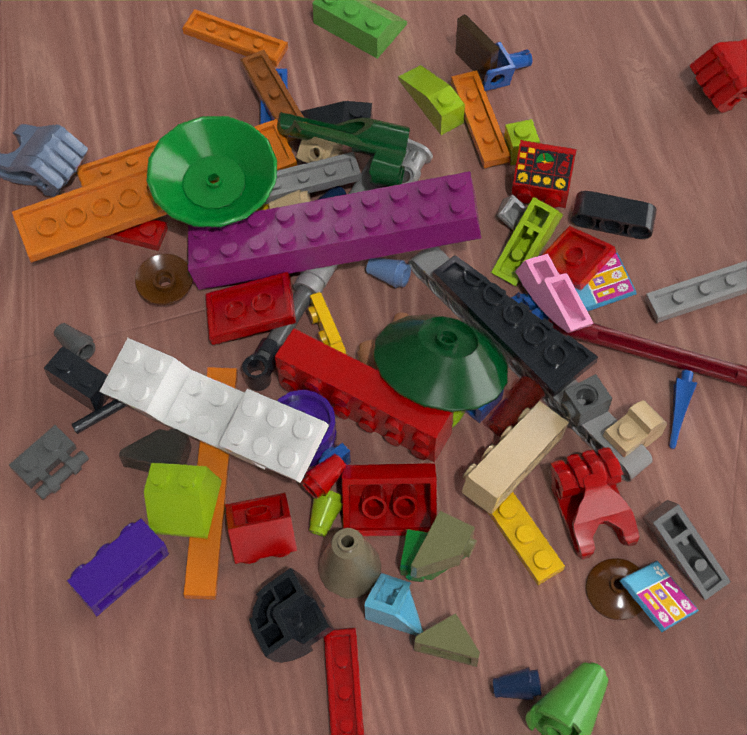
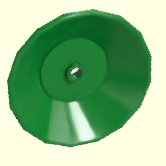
M201 116L178 124L159 139L148 158L146 182L154 202L171 218L194 227H223L248 218L266 203L277 181V158L269 140L251 124L229 116Z

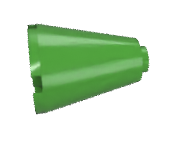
M593 662L581 663L529 709L525 718L529 729L533 731L536 727L542 735H591L609 683L605 670Z

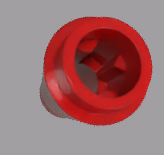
M334 453L331 457H328L307 471L301 484L314 498L319 499L322 495L326 496L347 465Z

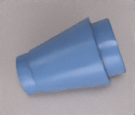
M371 258L368 261L366 271L368 274L397 288L407 285L411 275V266L406 264L404 260Z

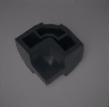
M293 568L288 569L269 582L256 594L258 599L253 607L252 618L249 619L250 625L265 657L274 662H289L307 655L313 651L311 645L335 630L323 609L325 605L315 589L305 577Z

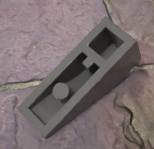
M666 500L642 517L660 545L704 600L731 582L679 504Z

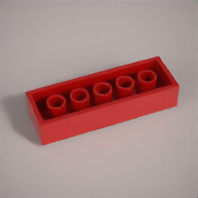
M293 328L275 355L279 383L288 392L307 390L318 393L328 400L337 417L344 420L349 418L358 423L359 427L369 433L376 432L384 436V439L391 445L397 447L401 445L411 450V453L421 460L428 459L435 463L452 434L454 412L423 407L399 395L381 377L378 370Z

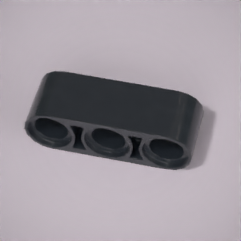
M580 191L576 195L571 221L581 228L635 239H648L653 234L657 208L651 203L593 191Z

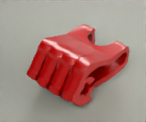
M747 39L716 43L689 65L692 72L696 75L695 78L698 84L703 88L705 95L712 101L719 112L730 111L742 100L741 98H747Z
M610 447L599 449L597 455L594 450L584 451L581 453L582 460L578 454H572L566 457V464L563 460L551 463L552 491L566 524L574 550L579 558L587 559L594 554L595 544L593 536L599 524H606L612 527L621 544L626 546L637 544L639 532L635 516L630 506L620 495L616 485L621 482L623 471L618 458H616Z

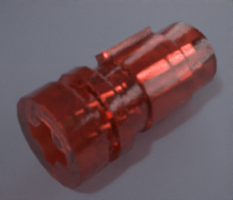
M522 376L515 383V386L509 390V396L501 402L493 412V415L487 420L486 424L489 429L501 437L509 426L514 428L518 424L517 420L526 408L532 409L544 397L543 389L531 378Z

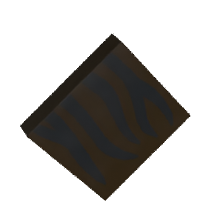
M464 14L457 18L455 53L472 71L477 70L480 79L484 81L486 72L497 68L499 47L467 15ZM496 76L491 80V83L496 82Z

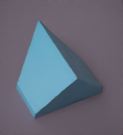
M381 573L365 601V619L414 636L423 632L410 591L411 582Z

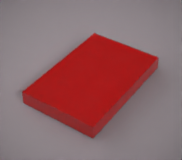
M288 271L205 294L209 340L212 345L296 323L291 278Z

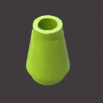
M329 491L326 496L322 495L319 499H313L309 532L326 537L327 532L343 507L341 503L342 495Z

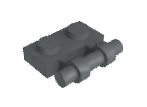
M54 425L11 462L9 466L31 489L41 481L43 484L35 492L44 500L50 493L55 494L60 490V485L72 474H78L82 470L81 466L89 460V457L82 450L74 457L69 456L77 447L75 443ZM62 463L64 466L51 476L49 473Z

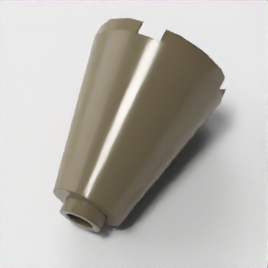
M344 528L333 536L323 551L319 560V575L325 588L330 592L340 595V597L345 599L359 598L369 593L381 574V560L376 549L360 532L352 528Z

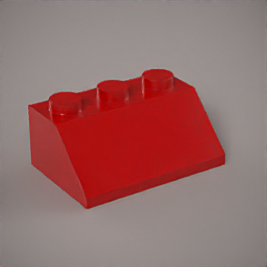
M435 463L347 465L342 472L344 528L355 529L362 536H406L407 529L429 532L437 517V476Z

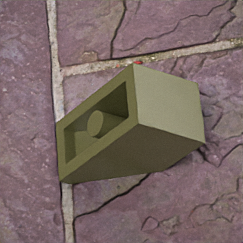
M439 511L411 564V576L420 578L460 565L463 557L469 558L476 546L477 540L473 539L475 527Z

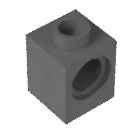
M595 374L564 390L561 409L566 418L572 419L576 426L579 427L608 412L612 397ZM586 399L591 404L582 405L577 400Z

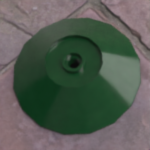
M435 314L406 316L388 324L375 339L373 359L381 377L399 395L423 407L449 412L475 410L496 400L508 383V364L498 345L481 330L455 318Z

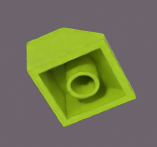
M151 463L144 488L149 527L155 534L207 539L222 480L207 466Z

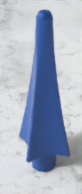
M683 370L681 378H676V383L674 384L673 420L669 442L671 449H675L680 429L697 382H692L694 373L689 370Z

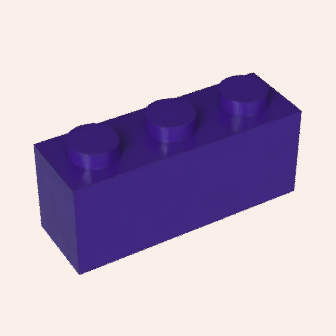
M140 518L136 523H130L125 526L120 532V536L111 544L103 545L91 561L78 566L72 572L71 578L67 582L76 595L97 617L165 559L169 552L165 543Z

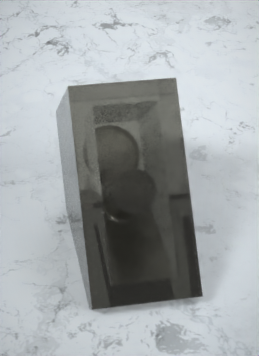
M158 429L121 449L119 457L124 467L149 473L151 463L187 465L192 445L189 436L178 429H169V431Z

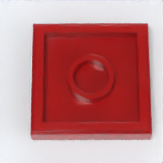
M569 226L542 255L548 254L559 275L567 273L573 286L581 291L616 254L615 246Z

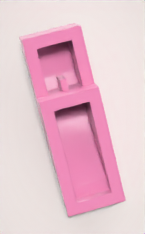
M548 254L525 260L515 271L535 303L553 322L567 333L589 327L593 324L568 274L559 275Z

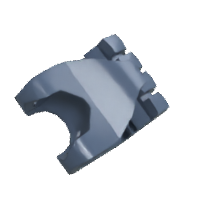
M20 124L12 133L16 136L20 147L9 154L0 153V178L13 183L37 186L44 195L55 197L76 172L88 151V147L61 125L37 127Z

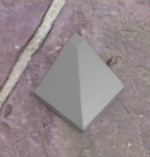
M514 195L503 199L497 216L509 228L515 231L527 207Z

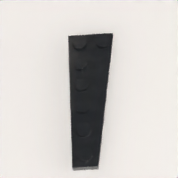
M456 255L433 271V278L552 397H555L597 363L598 356L569 335L564 336L554 329V325L545 318L542 320L530 312V308L522 302L518 303L506 295L504 289L490 282L486 276Z

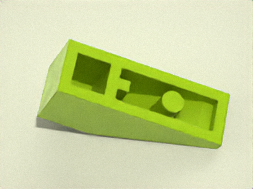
M422 65L398 76V80L440 135L464 124L465 104L448 83Z
M533 197L491 273L517 287L520 279L515 271L525 260L538 257L551 238L563 214Z

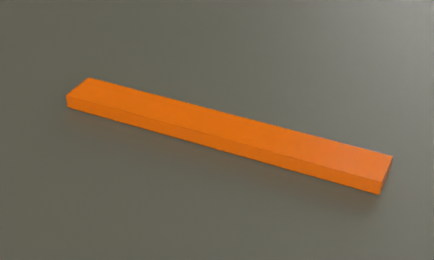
M207 368V377L237 389V368ZM202 441L199 444L197 466H207L222 482L208 538H189L183 595L185 599L216 600L230 454Z

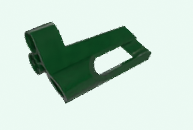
M280 112L277 122V129L280 134L305 141L317 137L352 147V152L373 156L369 170L371 184L382 187L402 184L405 172L403 161L407 153L409 127L372 118H357L334 125Z

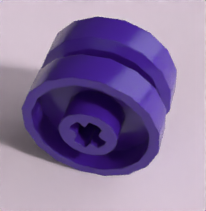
M307 390L289 392L277 401L318 418L329 425L309 467L319 464L321 455L328 448H335L337 432L334 410L328 400L316 392Z

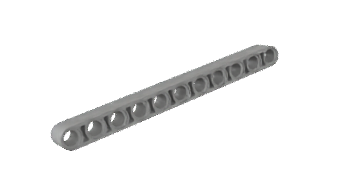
M439 247L423 249L409 260L413 273L461 321L481 330L500 348L508 367L547 406L569 422L568 426L596 454L599 449L611 448L619 460L623 475H621L623 480L630 482L653 462L651 454L642 444L624 458L603 437L605 430L618 421L609 412L579 427L576 426L572 419L566 418L561 409L564 390L578 382L574 380L555 397H552L433 278V271L450 259ZM586 399L577 400L582 405L591 404Z

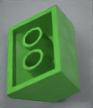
M314 0L312 2L314 24L377 59L407 25L406 20L369 0Z

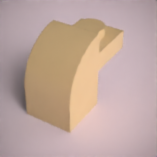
M643 400L630 407L625 416L605 430L603 437L625 458L641 444L646 448L662 436L667 422Z

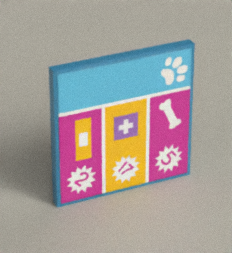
M618 253L603 266L582 290L576 289L587 311L637 294Z
M658 561L620 580L622 585L661 632L666 631L699 611Z

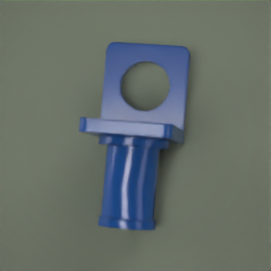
M497 42L496 45L499 47L497 68L486 72L483 81L485 91L510 85L515 69L532 65L533 58L532 54L529 53L530 51L526 49L508 54L502 43ZM496 75L501 76L498 81L491 83V80Z

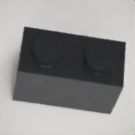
M64 346L59 349L44 367L52 385L92 411L102 407L110 398L100 392L108 375Z

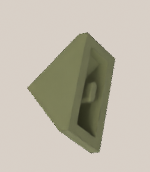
M456 613L420 633L415 639L414 651L475 667L478 665L480 651Z

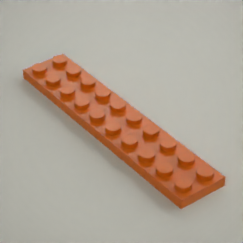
M275 119L255 126V128L269 140L277 158L278 171L297 166V161L285 136L279 133L277 129L278 121ZM148 164L12 211L30 262L44 259L167 215L154 202L146 182Z

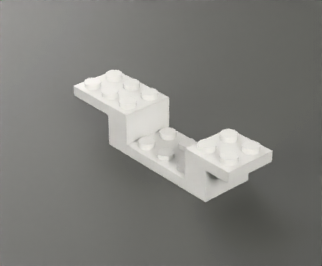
M127 338L100 389V392L129 405L155 421L263 470L268 468L301 483L329 427L326 422L252 390L247 389L246 392H242L195 372L174 357Z

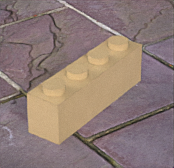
M540 401L532 409L526 408L518 418V424L514 428L509 426L501 435L498 445H490L481 458L482 461L478 465L473 463L463 476V479L466 481L462 493L490 514L504 502L564 435L569 422Z

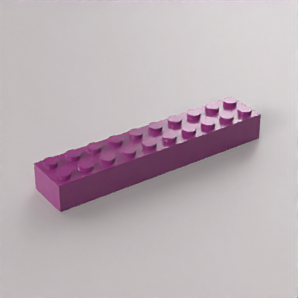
M468 171L256 211L246 219L223 227H194L188 224V271L198 289L201 290L261 279L287 271L288 273L481 239L476 194L471 172Z

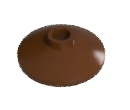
M158 254L148 258L140 265L135 275V285L138 293L144 300L155 305H169L178 302L187 295L193 283V278L188 271V263L181 257L173 254ZM164 282L170 283L166 286H161V284Z
M619 558L607 559L597 564L591 570L586 582V594L592 607L602 616L612 620H627L637 616L643 609L626 588L618 590L615 588L614 582L620 581L622 578L640 570V568L628 560Z

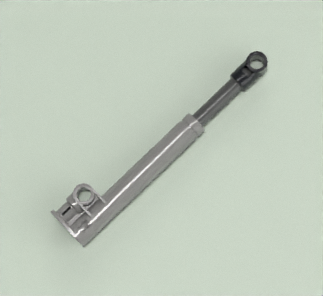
M408 139L407 153L403 161L405 172L402 182L405 183L418 181L421 176L422 167L424 164L430 163L433 158L432 152L426 146ZM373 156L370 157L361 172V180L355 182L349 194L383 188L382 186L370 183L371 175H369ZM338 265L301 271L293 285L296 290L293 294L296 323L272 329L268 337L262 338L254 353L248 356L242 364L245 382L251 390L262 391L270 385L272 380L271 374L276 368L275 355L310 304V295L323 292ZM256 370L263 371L259 375H251Z

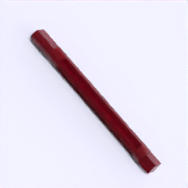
M551 319L549 320L554 325L553 328L564 336L569 335L578 340L598 344L747 388V366L731 363L604 327L597 323L567 333Z

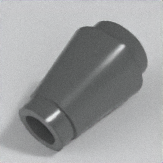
M66 323L58 325L54 330V336L60 344L85 361L94 354L96 347L91 336Z

